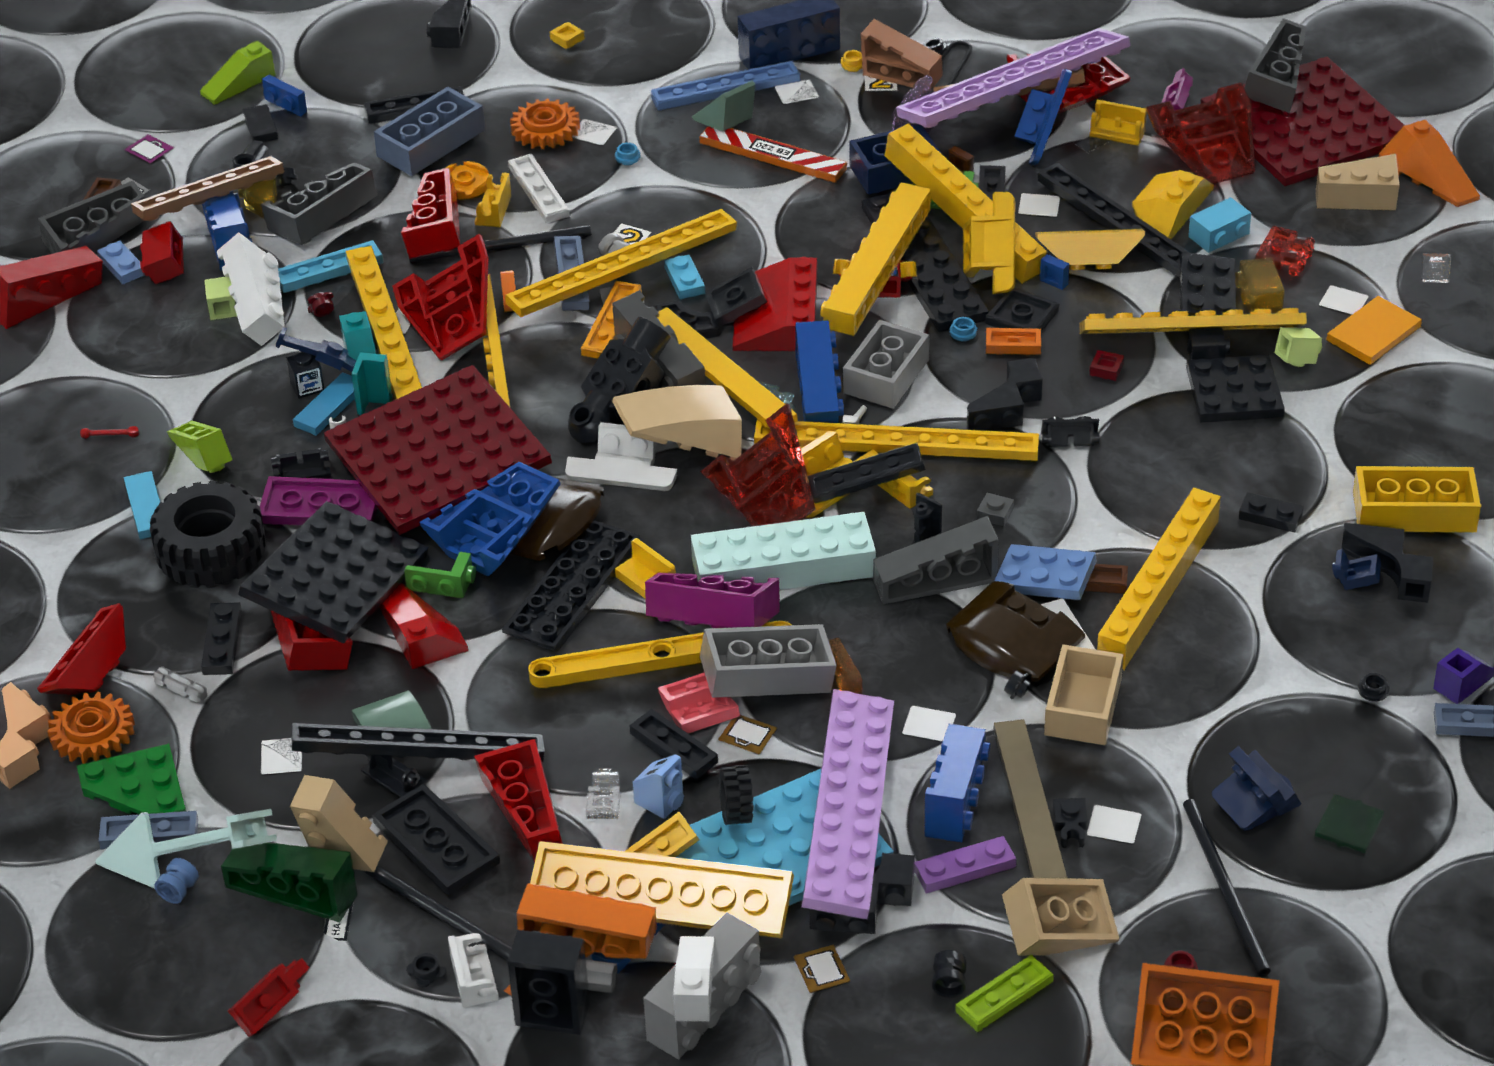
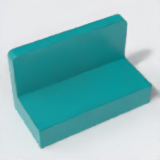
M360 352L352 371L357 415L364 414L368 402L382 404L391 402L393 396L387 355Z

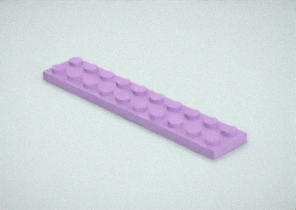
M1100 28L900 105L896 107L897 116L908 120L910 123L923 125L924 128L935 127L938 125V122L945 119H955L959 117L960 113L965 111L978 110L980 105L998 102L1003 96L1018 94L1021 92V89L1038 86L1041 84V81L1046 79L1059 78L1063 69L1076 71L1082 65L1099 62L1102 57L1107 55H1117L1122 49L1130 47L1129 37Z
M833 689L802 907L867 920L894 706L893 700Z

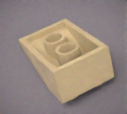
M1022 878L1002 894L1018 956H1029L1031 954L1033 956H1046L1115 943L1120 940L1103 879Z

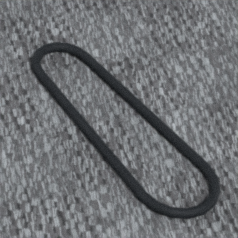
M965 41L952 42L942 56L943 59L947 52L955 45L960 44L968 47V51L948 85L953 84L972 51L971 45Z

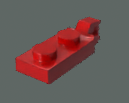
M302 958L298 961H292L287 967L283 963L279 964L228 1010L229 1014L248 1037L253 1036L299 993L298 989L301 986L297 980L310 967Z

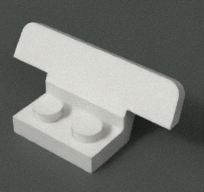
M601 422L598 426V453L595 459L568 456L565 473L566 477L572 481L668 491L674 485L677 469L653 466L656 442L630 436L625 425Z

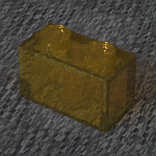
M1272 257L1240 260L1239 272L1235 273V283L1237 288H1241L1243 305L1247 304L1249 313L1255 309H1271V313L1282 311L1285 290Z

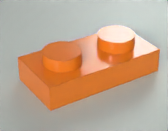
M986 328V354L1041 355V329Z

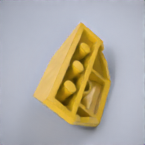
M1182 170L1157 174L1132 202L1135 216L1169 239H1172L1212 192L1214 185L1203 177Z
M1145 230L1035 232V237L1056 258L1069 263V270H1083L1085 265L1096 264V269H1111L1112 264H1119L1145 237Z

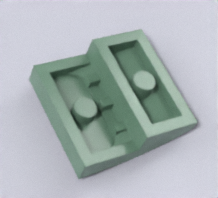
M409 690L352 710L354 721L358 726L431 729L424 712Z

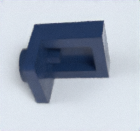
M1341 549L1337 550L1336 561L1332 564V570L1337 580L1340 579L1344 589L1349 590L1379 583L1381 561L1377 554L1349 560L1344 550Z

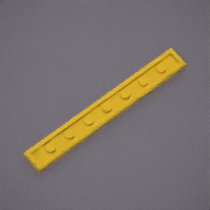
M666 307L658 312L659 317L657 318L664 327L669 325L675 331L678 343L684 342L704 365L705 376L716 385H722L730 397L776 434L798 421L796 412L669 308Z

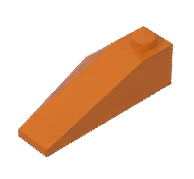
M1426 119L1403 126L1378 155L1380 157L1396 154L1398 175L1404 173L1412 178V183L1418 186L1424 184L1432 188L1434 195L1457 207L1480 200L1479 193L1445 140Z

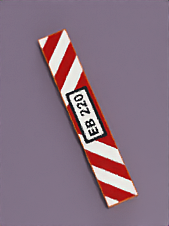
M708 126L700 135L701 144L834 183L847 170L846 161L732 128L721 131Z

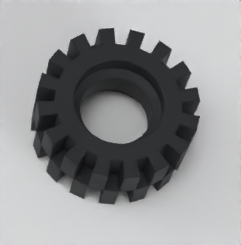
M748 765L720 767L719 798L721 800L720 807L724 824L752 823V811H754L752 803L753 788Z

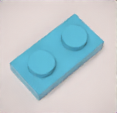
M689 254L664 260V268L679 299L705 294V285Z

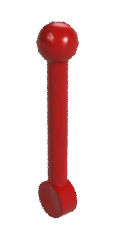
M136 426L115 430H90L82 428L80 436L85 439L90 436L101 435L137 437L139 429Z

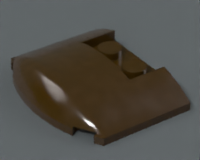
M556 478L560 481V486L536 522L510 554L540 561L546 558L543 551L552 547L557 548L559 551L577 539L597 517L602 507L600 498L605 495L604 488Z
M993 581L946 624L948 633L951 631L955 638L956 646L978 665L1009 678L1018 670L1022 674L1028 673L1032 675L1031 681L1039 682L1057 665L1062 644L1077 646L1085 638V633L1062 611L1056 614L1017 592L1014 584Z

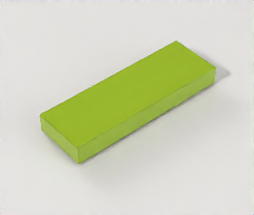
M1031 954L958 1002L955 1012L974 1030L979 1032L1051 984L1054 974Z

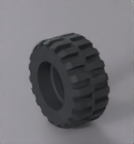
M209 481L208 484H201V482L193 483V486L188 488L183 486L177 490V493L167 495L164 498V503H159L150 519L149 529L156 562L165 575L171 579L174 578V581L183 585L188 583L191 587L199 588L200 585H206L207 588L215 587V584H229L235 578L239 580L246 575L247 570L251 571L258 564V561H260L265 552L266 538L260 506L257 505L256 499L248 494L246 490L239 486L235 488L231 483L224 482V484H219L217 481ZM220 531V533L211 536L195 537L206 532Z

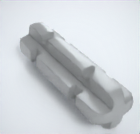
M159 667L154 672V682L160 686H167V689L186 698L189 697L190 700L197 703H202L204 698L207 697V688L199 683H194V681L164 667Z

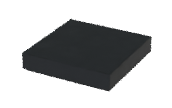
M1014 288L1012 291L1006 292L986 315L985 324L996 328L1041 329L1042 331L1059 311V303Z

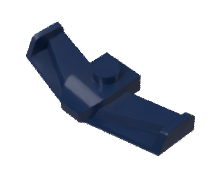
M282 328L276 342L277 348H280V345L315 355V360L340 371L342 367L351 372L353 371L356 360L348 356V350L340 344L323 340L322 343L297 339L285 335L287 328Z

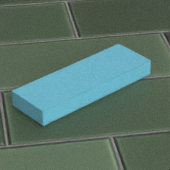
M152 471L123 477L140 539L151 537L149 529L150 519L160 503Z

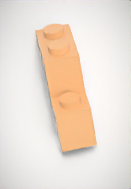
M10 682L2 689L7 731L0 741V781L9 789L40 770L37 759L39 751L36 744L48 737V720H51L50 713L43 705L38 706L26 690H20Z

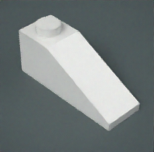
M680 936L673 994L675 1021L710 1022L714 937Z

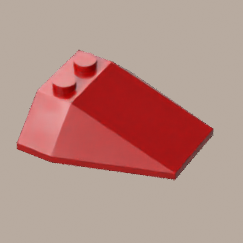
M480 234L457 247L461 258L459 262L429 280L424 281L413 273L392 286L398 308L440 360H444L486 335L488 254Z

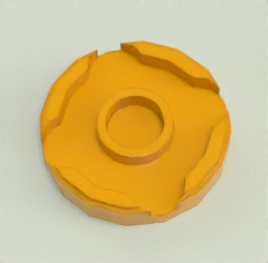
M466 161L463 162V165L457 166V163L446 167L450 169L457 191V199L475 198L487 190L486 181L489 173L485 166L476 162Z

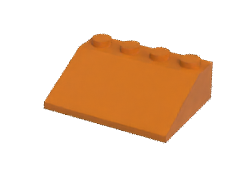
M1143 963L1131 1065L1271 1066L1280 980Z

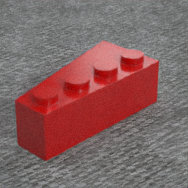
M445 168L424 173L417 190L418 198L414 199L412 203L413 211L411 214H408L406 218L407 226L403 227L401 231L409 259L440 251H452L461 245L457 191L450 169Z
M87 246L0 266V324L8 329L101 284L103 260Z

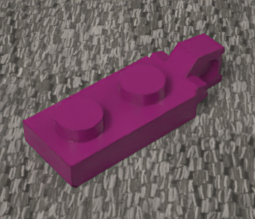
M1184 68L1176 72L1173 83L1166 88L1158 113L1164 122L1172 117L1177 118L1185 110L1184 106L1190 94L1189 90L1192 86L1193 77H1190Z

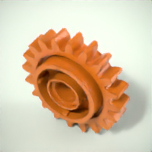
M549 99L545 101L536 100L533 104L527 102L526 108L518 107V112H513V118H510L511 134L515 136V141L522 140L523 146L530 143L532 149L536 146H541V149L544 150L546 145L552 149L558 144L564 146V140L573 141L572 136H578V130H580L579 112H575V107H568L567 102L562 105L559 104V100L554 102Z
M97 692L94 698H90L87 693H84L82 700L72 697V705L61 703L62 712L53 711L54 719L48 720L49 729L47 732L53 750H58L61 758L68 755L70 762L81 757L82 764H85L89 757H93L94 761L99 760L101 755L110 758L111 750L122 752L121 743L129 744V736L135 733L133 728L135 722L129 704L124 705L122 698L114 701L111 693L104 699H102L100 692Z

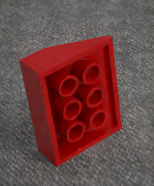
M788 258L755 271L767 302L758 309L749 311L734 321L733 351H795L796 323L816 321L817 258Z

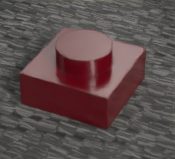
M1097 350L1090 365L1089 375L1116 381L1124 365V355Z

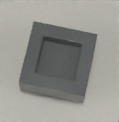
M987 492L977 509V519L988 516L991 523L1004 526L1014 509V499Z

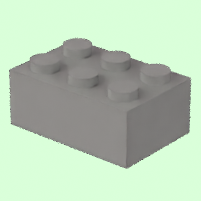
M879 319L843 367V393L894 409L929 361V334Z

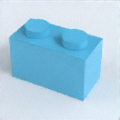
M1230 197L1191 215L1188 237L1210 253L1250 233L1251 212Z

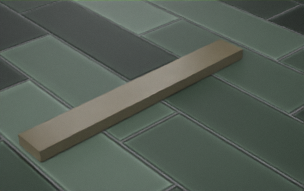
M1025 720L995 722L993 731L1032 878L1068 879Z

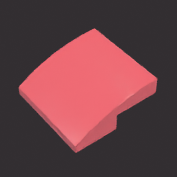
M705 673L658 687L660 697L676 726L688 734L740 717L739 706L731 697L712 698Z

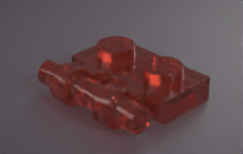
M1273 225L1255 255V264L1281 270L1283 265H1288L1289 274L1297 276L1299 272L1304 270L1307 264L1306 259L1313 254L1315 240L1312 237H1307L1305 240L1298 239L1297 231Z

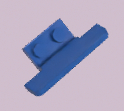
M1062 70L1053 95L1031 89L1015 133L1017 139L1035 144L1028 164L1035 166L1042 157L1072 74L1071 70Z

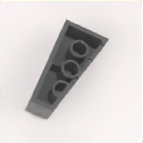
M354 162L325 175L326 180L311 181L304 184L305 189L293 195L290 191L282 194V200L273 204L270 200L262 203L261 206L267 229L300 245L308 243L313 237L328 230L333 224L348 217L350 213L378 196L372 169Z

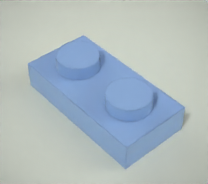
M121 241L111 243L97 250L98 257L103 260V264L122 284L144 276L140 267V261Z

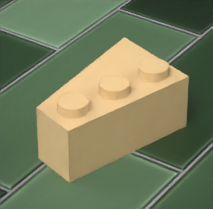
M1396 154L1318 167L1316 184L1317 208L1396 210L1399 192Z
M304 775L290 808L308 847L351 852L353 869L374 872L388 840L383 835L377 837L370 829L372 822L367 817L360 818L354 811L356 804L335 780Z

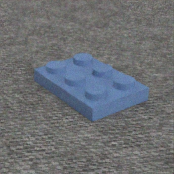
M1011 544L994 581L1014 584L1015 590L1023 595L1081 600L1097 562L1096 553Z

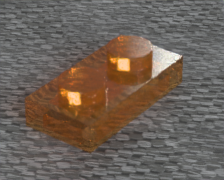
M839 637L828 640L837 665L835 676L839 690L862 694V676Z

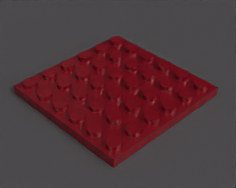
M1328 57L1319 58L1318 60L1300 65L1297 88L1290 113L1243 96L1245 84L1201 98L1200 107L1284 186L1317 176L1318 167L1363 160L1377 155L1399 130L1405 126Z
M474 365L463 368L458 372L324 432L328 445L399 535L420 526V521L427 517L432 520L441 515L440 509L451 503L454 507L467 499L465 494L471 490L481 491L488 487V480L518 462L537 470L552 463L551 454Z

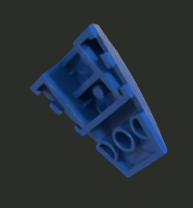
M518 462L488 480V487L481 491L471 490L465 494L467 499L454 507L451 503L440 509L441 515L432 520L427 517L420 521V525L448 557L456 560L459 552L471 553L472 566H476V571L489 576L503 563L544 511L560 486L558 479Z

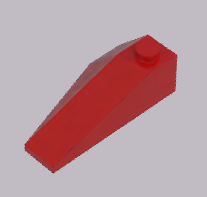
M403 583L379 606L412 669L468 651V646L458 627Z

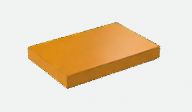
M1377 296L1328 332L1326 341L1371 365L1419 329L1422 319Z

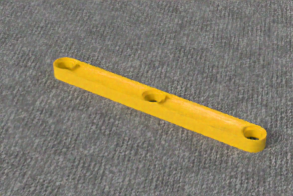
M786 621L766 622L761 627L790 626L792 624ZM704 632L539 658L532 661L529 665V681L535 687L548 688L702 663L700 651ZM659 651H666L670 653L666 657H657L654 655ZM540 670H547L550 672L546 676L535 675V673Z

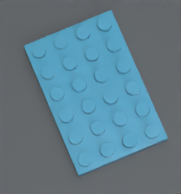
M821 769L753 797L754 811H752V823L725 825L721 811L690 824V827L700 840L676 858L792 871L794 879L788 906L803 900ZM879 833L874 867L880 865L882 853L893 854V850Z

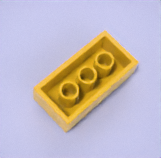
M1356 466L1353 499L1357 524L1404 529V532H1477L1481 504L1474 467Z

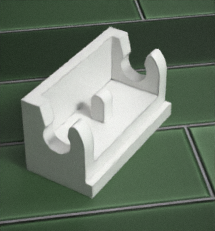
M477 933L454 937V935L448 936L450 958L463 1008L499 1000L486 945L481 944L468 947L471 943L482 941L481 935Z

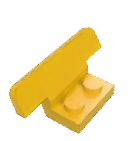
M994 192L993 215L971 216L963 226V272L967 277L974 278L980 269L993 270L992 295L1010 292L1015 287V198L1010 192Z
M828 431L789 456L796 485L806 492L793 500L792 506L794 510L804 517L813 518L848 495L815 504L807 478L809 475L855 462L844 457L837 432ZM872 449L855 461L878 455V453Z

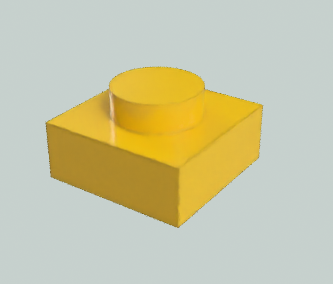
M566 22L550 31V40L568 49L584 40V31Z

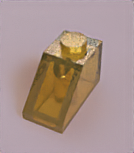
M276 178L269 181L261 180L255 182L249 188H238L239 198H244L245 208L265 219L261 204L269 200L272 204L277 202Z

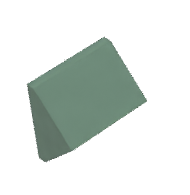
M752 80L722 94L692 116L693 120L725 131L752 118L755 94L754 81Z

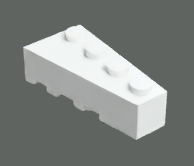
M238 232L216 252L218 258L223 259L225 262L222 271L224 276L230 278L232 284L228 289L230 295L237 302L234 308L241 330L262 346L285 327L278 261L274 255L264 252Z

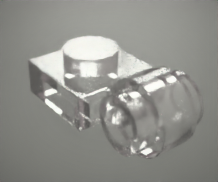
M599 768V771H593V786H588L587 819H618L621 798L619 771H613V768Z

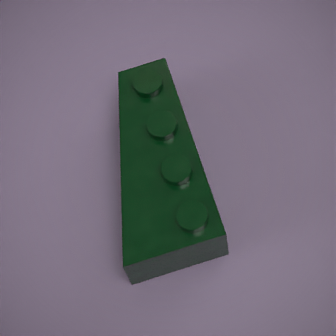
M268 842L232 849L221 865L225 888L339 923L358 895L351 852Z

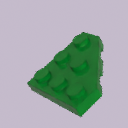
M169 744L77 765L81 788L85 797L93 800L96 797L109 803L110 807L127 814L132 812L140 815L144 812L155 814L186 811Z

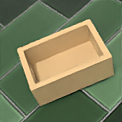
M1062 644L1045 709V736L1106 746L1122 680L1123 654Z

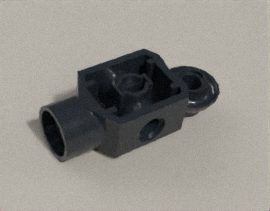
M638 317L625 338L613 339L608 342L581 385L586 398L583 402L574 405L569 413L568 430L574 440L580 443L596 441L598 439V426L601 422L610 423V413H613L619 420H622L612 402L615 396L657 388L665 375L657 359L671 339V336L665 330L643 317Z

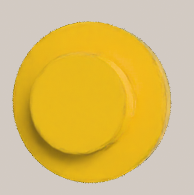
M857 50L846 51L841 58L842 68L849 72H857L862 69V53Z

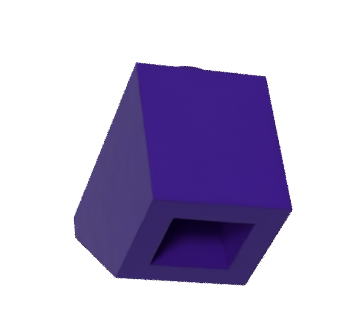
M1456 648L1437 663L1433 689L1454 703L1459 704L1494 677V667L1474 654Z

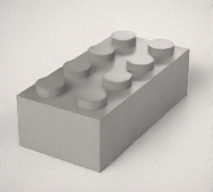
M823 624L704 629L700 659L712 698L831 693L837 665Z
M727 912L703 936L714 937L710 1022L675 1021L673 994L676 965L643 998L647 1041L677 1059H680L687 1050H692L697 1045L700 1036L708 1028H713L717 1024L720 1015L729 1006H734L739 1000L741 993L749 985L755 984L760 977L761 948L759 946V930Z

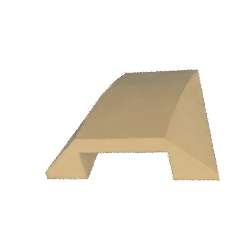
M722 385L671 386L615 396L612 400L630 436L664 445L668 441L676 442L680 449L690 451L692 447L706 450L705 454L707 456L717 458L718 454L730 456L729 460L731 462L740 463L742 419Z

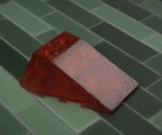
M1242 82L1218 88L1215 100L1174 110L1171 101L1146 107V112L1154 130L1195 175L1205 178L1212 184L1255 173L1251 101Z

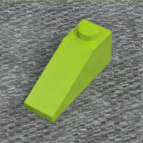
M259 41L250 43L246 47L237 50L200 90V94L216 105L261 83L262 79L267 75L275 76L272 51Z
M191 420L167 431L174 443L199 469L213 473L225 468V463L232 461L223 433L219 428Z

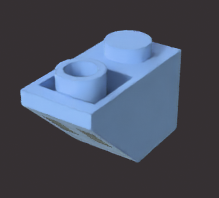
M675 754L652 762L633 781L634 803L663 819L673 810H677L684 800L681 757Z

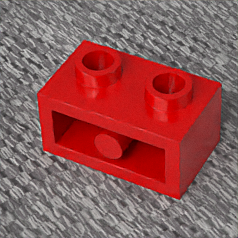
M168 221L143 231L142 243L140 244L142 252L140 267L144 275L149 276L154 284H158L184 274L183 237L172 222Z

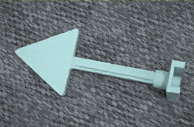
M267 809L226 817L227 828L157 843L153 840L149 814L144 812L96 859V864L154 888V884L160 876L157 861L159 855L229 840L231 841L232 849L277 841L276 834L267 835L264 819L266 816H271L272 811Z

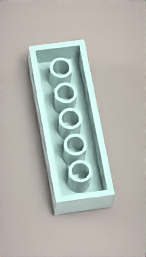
M865 512L691 535L692 562L697 580L707 576L722 575L724 576V581L741 580L743 576L754 577V583H767L768 578H779V590L873 577V559H876V550Z

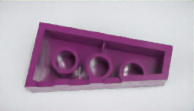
M657 573L645 581L646 616L657 617L659 621L680 620L684 621L686 625L707 624L711 625L712 628L761 627L780 612L779 578H768L767 583H754V577L742 576L741 580L724 581V576L712 575L697 580L696 574Z

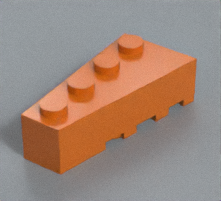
M529 883L526 886L516 913L518 930L538 931L545 934L584 939L585 957H589L593 953H602L606 958L647 959L657 929L656 907Z

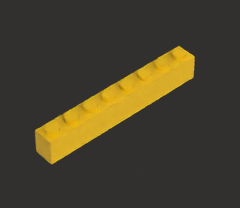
M906 124L888 134L884 156L916 186L931 189V200L961 228H963L971 216L993 215V201L911 125ZM1015 222V278L1024 283L1040 274L1041 259L1046 255L1047 251Z
M901 182L896 191L890 194L889 202L886 207H882L877 222L872 223L867 238L864 237L862 239L860 249L852 255L849 267L842 271L839 283L832 287L829 299L822 303L820 316L823 317V321L829 320L831 331L855 336L930 212L931 189Z
M1197 488L1192 489L1099 632L1097 650L1123 654V670L1127 667L1217 525L1221 496Z

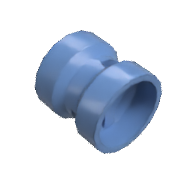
M174 858L166 868L167 873L160 875L156 880L154 888L164 900L178 904L186 896L187 888L192 887L196 883L199 873L190 862L181 858Z

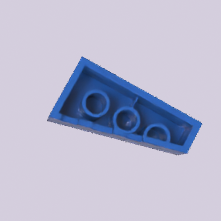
M233 190L226 196H214L206 199L205 203H202L220 271H222L225 262L223 259L218 258L216 251L238 232L252 242L248 225L245 223L244 212L240 205L238 193H233Z
M829 320L796 323L795 357L800 383V395H802L804 422L839 423V416L844 415L843 399L837 398V393H841L840 376H835L834 371L839 370L838 354H832V348H836L835 331H830Z
M948 724L941 745V754H938L935 772H932L930 778L931 785L927 787L925 792L924 837L963 842L965 830L971 831L974 812L970 811L971 806L977 807L979 788H976L977 783H983L985 765H982V761H988L990 754V743L985 742L986 729Z

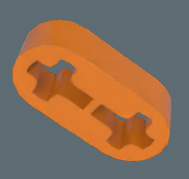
M514 270L502 271L500 275L504 312H512L513 310L505 304V295L516 291Z

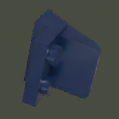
M1239 745L1229 753L1234 762V765L1231 767L1234 773L1212 791L1214 800L1239 828L1244 831L1251 830L1277 815L1281 816L1302 805L1287 777L1276 772L1256 750L1247 755Z

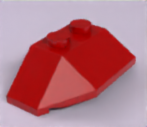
M120 603L101 608L97 612L93 620L85 627L38 686L37 690L40 693L77 695L88 691L90 693L95 692L103 685V678L108 672L117 667L120 662V656L126 650L124 613Z

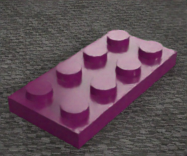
M268 476L260 503L263 524L303 525L326 501L339 505L341 508L363 516L374 522L378 507L357 480Z

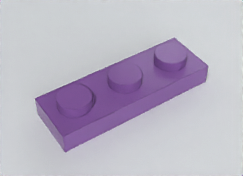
M1001 836L916 861L915 874L927 894L1016 867V857L1005 837Z

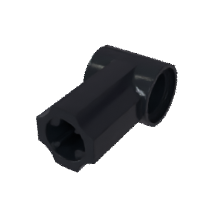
M253 140L242 154H238L233 158V168L267 158L269 156V148L262 141Z

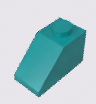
M366 311L339 316L344 348L348 350L347 355L357 361L360 352L376 354Z

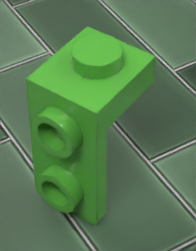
M459 552L451 571L407 565L404 570L406 586L416 592L464 598L469 584L474 583L476 577V566H472L471 553Z

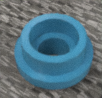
M622 143L617 147L615 159L623 165H632L639 161L640 151L633 143Z
M959 317L950 326V335L958 341L965 342L977 335V327L971 318Z

